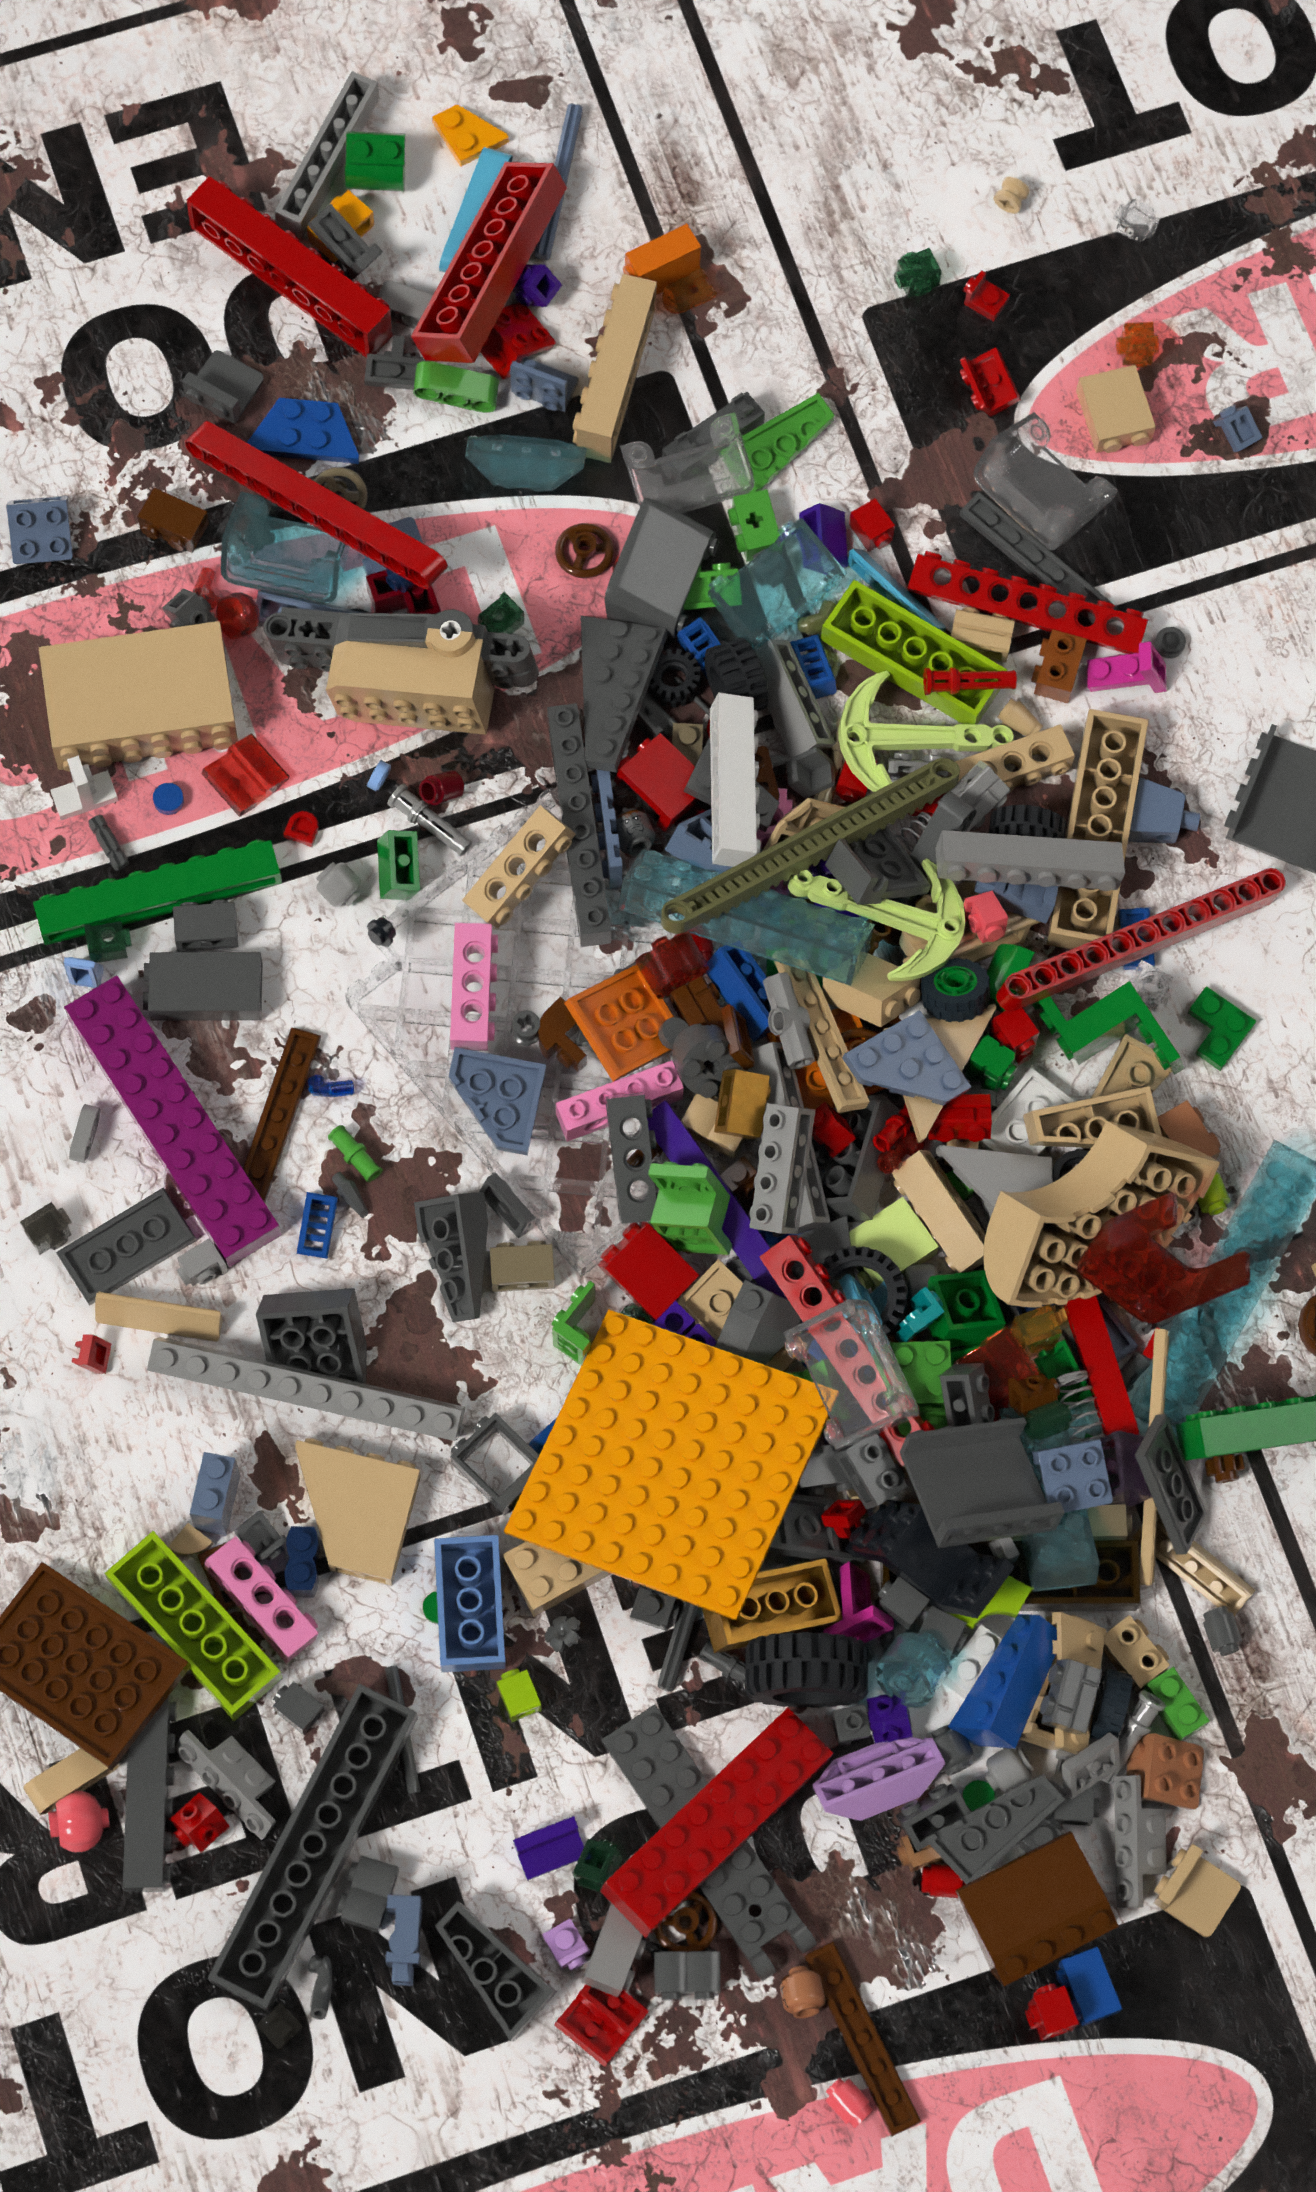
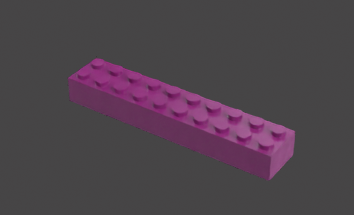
M117 975L64 1006L69 1021L228 1268L280 1237L282 1234L279 1224Z

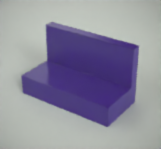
M574 1816L513 1840L514 1848L527 1881L588 1857Z

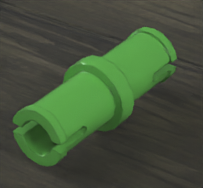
M343 1125L337 1126L330 1132L328 1139L342 1152L345 1162L349 1165L352 1164L367 1182L370 1183L380 1176L383 1169L368 1155L365 1145L358 1143Z

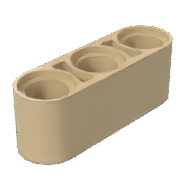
M78 1749L31 1779L23 1786V1789L39 1815L42 1816L56 1809L55 1803L75 1790L84 1791L115 1771L120 1766V1762L111 1771L85 1751Z

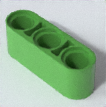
M422 361L416 366L413 394L424 400L489 413L496 410L499 380L492 375L431 361Z

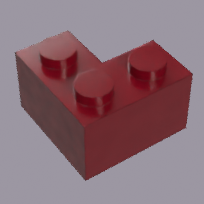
M386 570L366 575L367 592L374 613H390L405 608L406 614L437 615L441 612L432 585L428 589H422L414 585L406 593H402L399 590L397 592L388 585L385 579L387 577Z

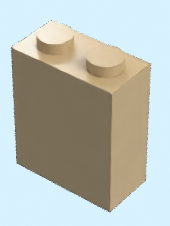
M1136 365L1079 378L1076 393L1096 453L1103 451L1112 453L1118 451L1121 447L1132 444L1134 446H1141L1153 439L1156 426Z
M860 950L823 974L822 991L828 1004L882 1027L919 1002L920 978L907 981H889L888 973L898 968V966Z

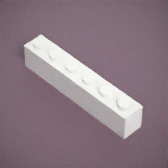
M719 692L710 708L712 864L734 867L759 854L761 842L756 838V832L760 825V814L756 813L760 791L758 787H755V780L759 772V763L755 761L758 736H754L758 712L754 710V698Z

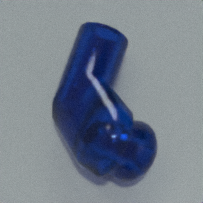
M313 1075L308 1079L310 1086L308 1090L313 1096L342 1097L354 1094L352 1080L325 1083V1078L322 1075Z

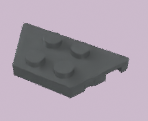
M794 1493L768 1553L813 1560L826 1558L827 1562L841 1564L851 1562L856 1566L865 1561V1559L853 1557L845 1550L850 1542L848 1538H838L833 1527H824L821 1515L834 1503L832 1499Z

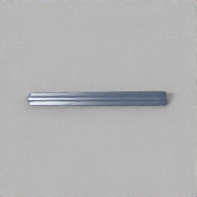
M573 103L567 106L554 164L565 185H567L583 109L581 105ZM564 195L536 246L535 257L537 259L546 261L551 257Z

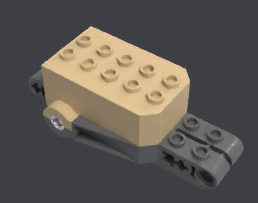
M282 607L280 613L270 615L263 625L267 639L281 663L296 669L315 667L329 672L326 692L337 715L354 722L487 735L495 685L503 689H510L513 686L528 687L537 680L539 675V669L533 652L525 637L517 634L488 632L485 625L472 624L470 618L464 612L455 609L444 610L434 615L342 613Z

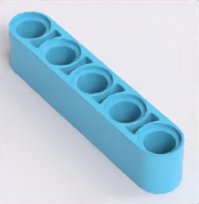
M487 147L483 148L443 250L439 271L446 272L504 163L512 162V155Z

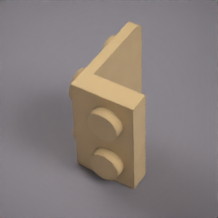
M1192 1843L1187 1851L1181 1847L1171 1864L1176 1868L1170 1877L1163 1875L1154 1889V1892L1159 1895L1153 1903L1203 1937H1209L1213 1934L1237 1896L1241 1885L1237 1880L1202 1858L1200 1855L1203 1850Z

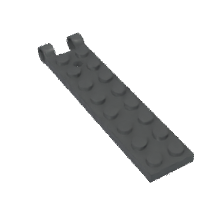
M655 1704L601 1739L602 1744L659 1829L708 1784ZM748 1841L699 1887L762 1981L775 1974L776 1969L761 1947L786 1930L803 1954L817 1945L813 1935L796 1914ZM752 1905H758L761 1908V1914L758 1917H753L749 1914V1908Z

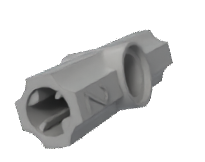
M788 973L768 976L763 980V984L771 1007L768 1016L770 1031L774 1035H779L790 1069H800L811 1065L815 1058L807 1035L810 1025L809 1013L804 1007L798 1005Z

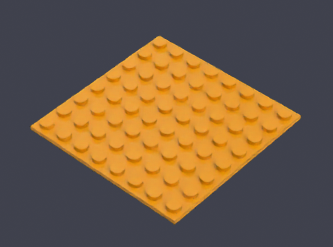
M608 1309L591 1345V1349L585 1357L509 1518L504 1533L737 1621L839 1392Z

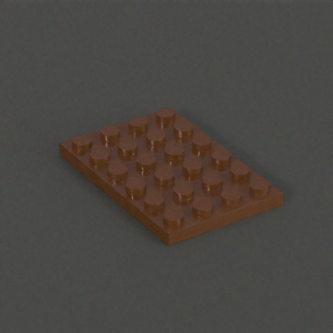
M44 1562L40 1563L0 1615V1692L111 1771L191 1667L188 1661Z

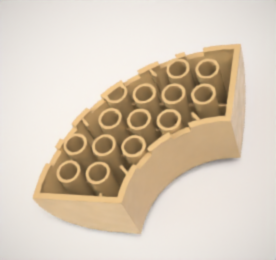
M1106 1121L1098 1139L1087 1155L1060 1179L1031 1191H1000L987 1227L983 1251L985 1274L992 1291L1008 1305L1042 1307V1305L1055 1303L1059 1306L1080 1297L1082 1299L1091 1298L1104 1292V1288L1118 1281L1121 1283L1142 1269V1263L1153 1254L1159 1255L1172 1242L1174 1238L1171 1235L1182 1222L1187 1224L1192 1216L1189 1212L1198 1198L1201 1197L1203 1199L1220 1162L1198 1150L1166 1137Z

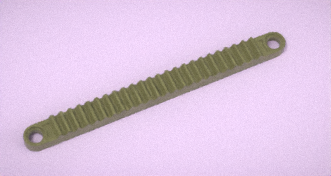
M948 758L936 759L668 901L661 909V925L663 929L673 934H680L703 922L708 924L712 917L718 919L722 912L729 913L731 907L738 908L742 901L748 903L752 896L757 898L761 891L768 892L772 885L777 887L781 880L787 882L791 875L799 874L802 869L808 870L811 864L817 866L821 859L826 861L838 839H846L849 842L848 845L852 844L853 841L857 842L860 838L865 840L869 833L874 835L879 828L884 830L888 823L893 825L897 818L902 820L907 813L912 815L916 808L923 809L925 803L932 804L936 797L957 786L960 774L958 764ZM939 771H947L951 773L952 776L948 778H943L938 776L936 773ZM672 913H679L685 918L680 921H674L668 916Z

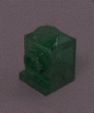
M503 592L500 594V598L477 616L478 625H485L488 632L513 634L524 625V611ZM499 615L503 618L501 620L495 619Z
M121 921L95 926L90 924L84 925L90 960L99 963L128 958L126 947H132L129 928L123 929ZM114 937L109 942L103 940V938Z
M587 1839L572 1872L580 1886L600 1892L604 1883L618 1870L623 1859L617 1849V1845L605 1839H600L599 1842Z

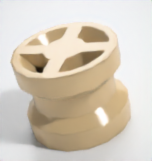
M1006 177L1002 182V189L997 191L994 196V202L999 208L1008 213H1018L1022 206L1021 201L1028 197L1030 190L1021 180L1014 177Z

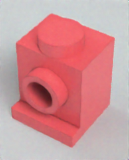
M993 891L965 898L963 904L965 922L968 921L971 931L978 935L982 943L994 942L1005 936L1008 916Z

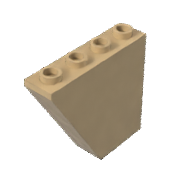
M305 1438L304 1442L296 1440V1453L330 1571L392 1586L421 1478L420 1470L415 1469L416 1465L407 1461L399 1460L397 1464L384 1461L385 1458L383 1456L373 1453H367L365 1457L354 1454L353 1449L344 1446H336L335 1449L324 1447L323 1442L315 1439Z

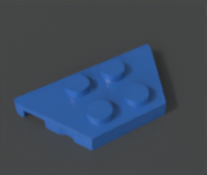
M278 398L247 442L269 456L359 464V454L338 403Z

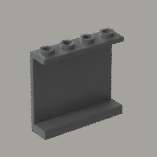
M1271 724L1268 734L1262 732L1256 745V749L1261 750L1258 759L1251 758L1245 772L1246 775L1250 776L1247 785L1241 783L1235 797V801L1240 802L1237 811L1230 809L1224 824L1225 827L1229 828L1226 839L1316 874V751L1274 735L1277 725Z
M1004 1418L996 1422H975L967 1426H946L938 1430H917L907 1434L899 1453L938 1548L1056 1531L1065 1512L1061 1502L1047 1504L1019 1438L1026 1425L1025 1418Z

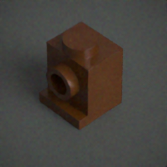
M743 1156L721 1173L720 1176L747 1211H749L753 1205L754 1179L757 1171Z
M1041 1373L1017 1381L1014 1377L1008 1379L1009 1405L1021 1418L1029 1420L1058 1410L1057 1396L1060 1395V1388L1054 1378L1047 1379Z

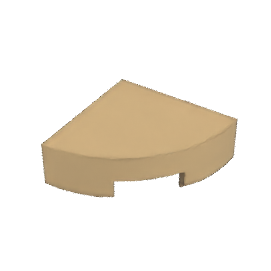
M187 1523L168 1547L173 1553L178 1555H194L208 1550L213 1545V1542Z

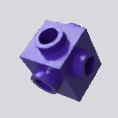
M526 264L513 292L516 294V300L526 307H547L562 287V284L546 265Z
M905 1692L867 1698V1716L875 1744L913 1737Z

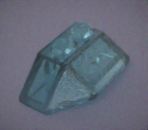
M502 434L484 435L479 438L477 436H469L465 457L493 485L502 486L507 489L527 488L542 492L545 490H555L584 469L587 448L577 447L574 444L553 439Z

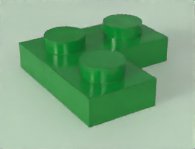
M1207 986L1188 1010L1189 1015L1211 1029V1032L1195 1054L1219 1071L1223 1069L1256 1024L1255 1019Z

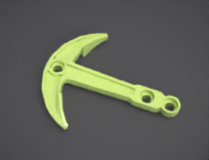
M887 670L867 678L857 686L844 705L838 727L840 749L851 772L872 792L892 783L883 764H876L873 751L917 749L986 751L990 748L1012 742L1014 739L1012 730L1005 725H996L991 728L986 724H956L951 727L869 722V710L872 707L875 696L890 676ZM849 737L855 738L857 742L850 740ZM966 738L972 739L974 743L967 741ZM995 739H1000L1003 743H999Z
M928 859L923 860L921 865L931 885L932 902L937 903L936 913L889 899L882 900L881 904L857 905L838 880L821 875L813 877L808 870L802 869L799 874L791 875L788 882L789 891L797 897L807 896L812 902L839 911L846 910L927 940L928 943L924 950L919 948L908 961L888 973L889 981L915 980L940 969L956 952L964 933L965 913L963 900L953 881L938 878L937 865Z

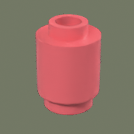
M839 2078L825 2091L829 2095L825 2102L846 2125L850 2123L854 2129L874 2111L868 2105L870 2103L868 2098L850 2079L843 2082Z

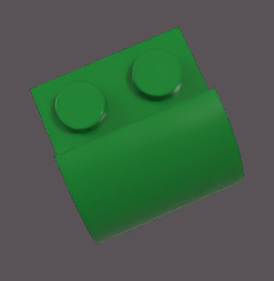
M347 131L346 189L404 192L406 164L405 134Z
M1000 944L997 947L987 969V975L990 978L989 1005L995 1004L996 1010L1001 1013L1005 1011L997 1002L998 990L1008 976L1030 966L1035 952L1013 944ZM1010 989L1013 994H1017L1015 990Z

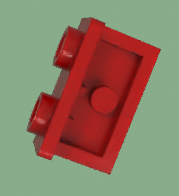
M995 347L971 361L966 357L960 359L963 367L960 370V374L966 385H971L974 392L971 395V399L978 411L983 410L991 417L1021 401L999 349Z

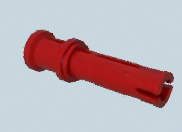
M950 667L946 671H931L930 668H925L923 672L925 695H930L931 692H949L951 695H956V693H959V690L1016 689L1017 685L1016 670L959 672V669ZM960 679H966V682H960ZM974 679H998V681L974 682ZM946 680L945 683H935L934 681Z

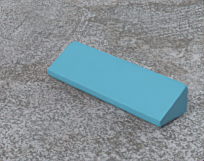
M852 549L849 551L848 566L877 593L944 632L947 627L864 550Z

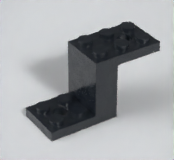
M886 1500L879 1506L870 1508L868 1518L862 1526L857 1527L852 1532L849 1538L850 1542L845 1548L853 1557L881 1562L897 1577H901L929 1598L928 1604L930 1606H934L944 1612L977 1619L1015 1567L1006 1558L978 1554L967 1544L938 1548L921 1505Z

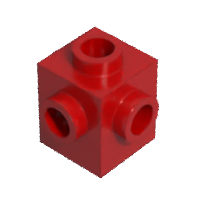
M200 1792L170 1818L178 1829L174 1833L178 1840L186 1848L192 1845L200 1853L230 1827L217 1807Z

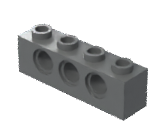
M643 1092L606 1096L605 1102L619 1221L621 1224L649 1221L652 1218L658 1192L656 1193L655 1183L648 1175L651 1163L658 1164V1161L652 1162L651 1149H656L654 1130H648L647 1118L653 1117L651 1099H645ZM629 1118H635L640 1123L639 1130L632 1135L626 1134L623 1131V1124ZM633 1149L641 1150L644 1156L642 1162L636 1166L628 1164L626 1160L627 1154ZM638 1180L644 1181L647 1184L645 1194L639 1197L633 1196L630 1193L632 1183Z

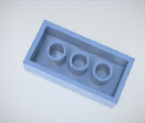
M498 1535L434 1538L441 1673L506 1669Z

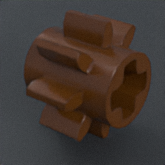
M1242 1454L1211 1457V1459L1204 1462L1207 1477L1215 1476L1217 1484L1239 1480L1238 1472H1242L1245 1469Z

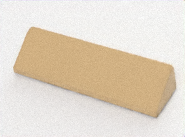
M103 1292L96 1293L95 1320L97 1323L215 1342L220 1338L223 1319L221 1312L218 1310Z
M1158 1512L1155 1557L1218 1608L1227 1606L1229 1613H1233L1235 1616L1255 1592V1589L1194 1540L1187 1554L1176 1555ZM1142 1526L1133 1536V1539L1138 1540L1140 1545L1142 1541Z

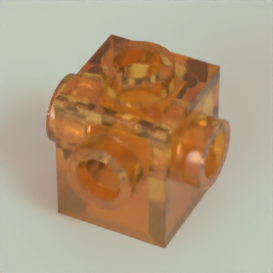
M1153 322L1124 323L1121 337L1116 338L1117 355H1122V366L1136 365V368L1152 364L1154 354L1159 353V337L1154 334Z

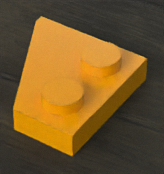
M458 104L432 116L433 125L460 167L478 159L484 147L496 150L509 143L507 133Z

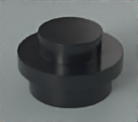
M380 917L377 920H371L367 925L368 936L374 944L388 947L393 943L396 930L387 919Z

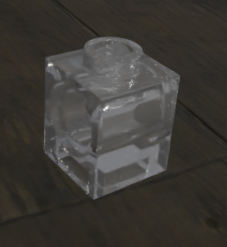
M1143 960L1140 961L1129 980L1146 1006L1156 1012L1160 1004L1166 1006L1174 992V989L1170 987L1174 977ZM1153 983L1159 990L1150 992L1145 989L1144 984Z

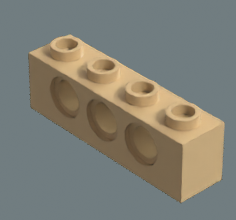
M1059 724L955 762L960 768L958 782L981 760L1012 791L1014 787L1022 784L1026 786L1036 784L1044 776L1050 774L1058 776L1066 773L1072 767L1075 755L1062 725ZM1035 754H1041L1045 756L1047 760L1044 762H1038L1032 756ZM1014 764L1019 770L1016 772L1008 771L1005 765Z
M540 805L462 901L487 923L492 924V926L498 929L511 919L513 910L520 901H524L530 896L533 886L539 878L549 873L553 866L552 863L558 855L568 850L576 833L553 813ZM545 839L543 849L536 851L538 842ZM525 863L524 872L517 875L518 866ZM505 886L506 892L504 896L497 899L499 889Z

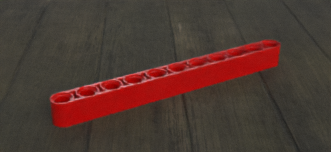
M204 421L184 442L189 453L198 460L422 589H428L448 568L444 557L434 549L209 421Z
M1268 868L1013 973L1008 976L998 990L997 1002L1007 1011L1021 1009L1268 906L1274 902L1286 885L1285 877L1277 869ZM1164 925L1169 927L1171 931L1167 930ZM1139 936L1143 937L1146 942L1142 941ZM1113 946L1117 947L1121 952L1116 951ZM1087 957L1092 958L1096 963L1091 962ZM1062 968L1067 969L1070 972V974L1064 972ZM1036 978L1042 980L1045 985L1040 984ZM1010 989L1015 990L1019 996L1013 994Z

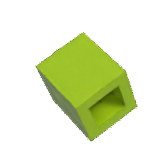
M516 1668L501 1675L502 1680L497 1681V1688L511 1722L542 1711L540 1700L527 1669L520 1672Z

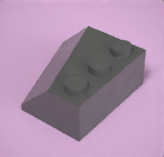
M355 1288L263 1295L256 1312V1319L266 1361L367 1384V1342Z

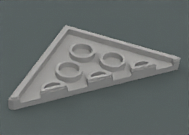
M939 1145L936 1148V1154L939 1157L942 1156L952 1166L953 1172L969 1189L972 1188L984 1200V1205L991 1212L994 1210L1000 1191L1025 1192L1053 1183L1051 1157Z

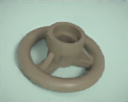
M334 467L324 470L313 480L320 485L325 481V488L332 492L341 491L342 493L339 496L348 501H357L356 506L364 509L367 501V488L363 479L356 472L348 468ZM343 476L352 480L358 491H349L344 480L334 477Z

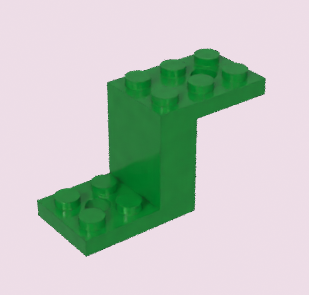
M1130 981L1068 1021L1065 1020L1050 996L1031 1004L1035 1011L1039 1008L1043 1010L1039 1014L1043 1023L1052 1036L1058 1033L1060 1037L1056 1041L1069 1061L1074 1058L1078 1065L1105 1049L1125 1034L1138 1028V1032L1146 1044L1150 1045L1153 1043L1155 1045V1048L1152 1050L1164 1071L1170 1068L1175 1075L1185 1069L1180 1055Z

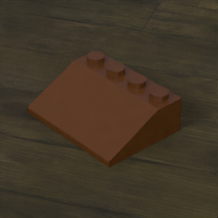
M1071 1831L955 1890L991 1973L1003 1986L1119 1927L1108 1899Z

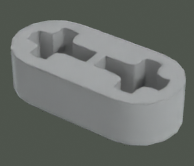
M83 1105L70 1147V1160L81 1163L87 1162L100 1119V1107Z

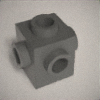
M182 589L162 608L172 621L169 624L171 628L216 621L210 612L212 607L209 602L202 596H198L196 593L186 589Z

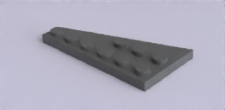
M581 616L586 765L590 769L617 772L666 642L667 630L662 627Z

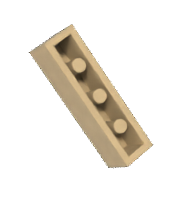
M918 1150L891 1171L896 1179L893 1183L903 1196L906 1195L913 1204L911 1208L920 1221L925 1222L932 1238L938 1246L942 1247L947 1255L945 1260L954 1272H972L984 1263L983 1251L986 1233L929 1150Z

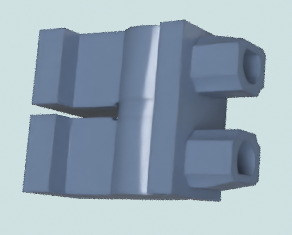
M977 881L974 892L982 894L993 891L1004 910L1046 924L1055 907L1059 886L1042 887L1031 884L1012 885L1010 883H982Z
M387 1895L388 1913L395 1915V1931L390 1936L389 1946L391 1952H386V1964L388 1967H392L393 1985L413 1986L414 1968L421 1969V1956L419 1954L422 1919L421 1896Z

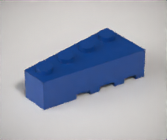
M1018 1614L948 1727L961 1733L975 1746L1016 1749L1056 1654H1053V1640H1057V1628L1040 1615Z

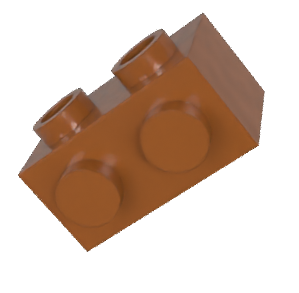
M1053 629L1050 639L1043 638L1039 656L1044 657L1042 666L1035 665L1031 682L1036 683L1034 694L1069 703L1087 639Z

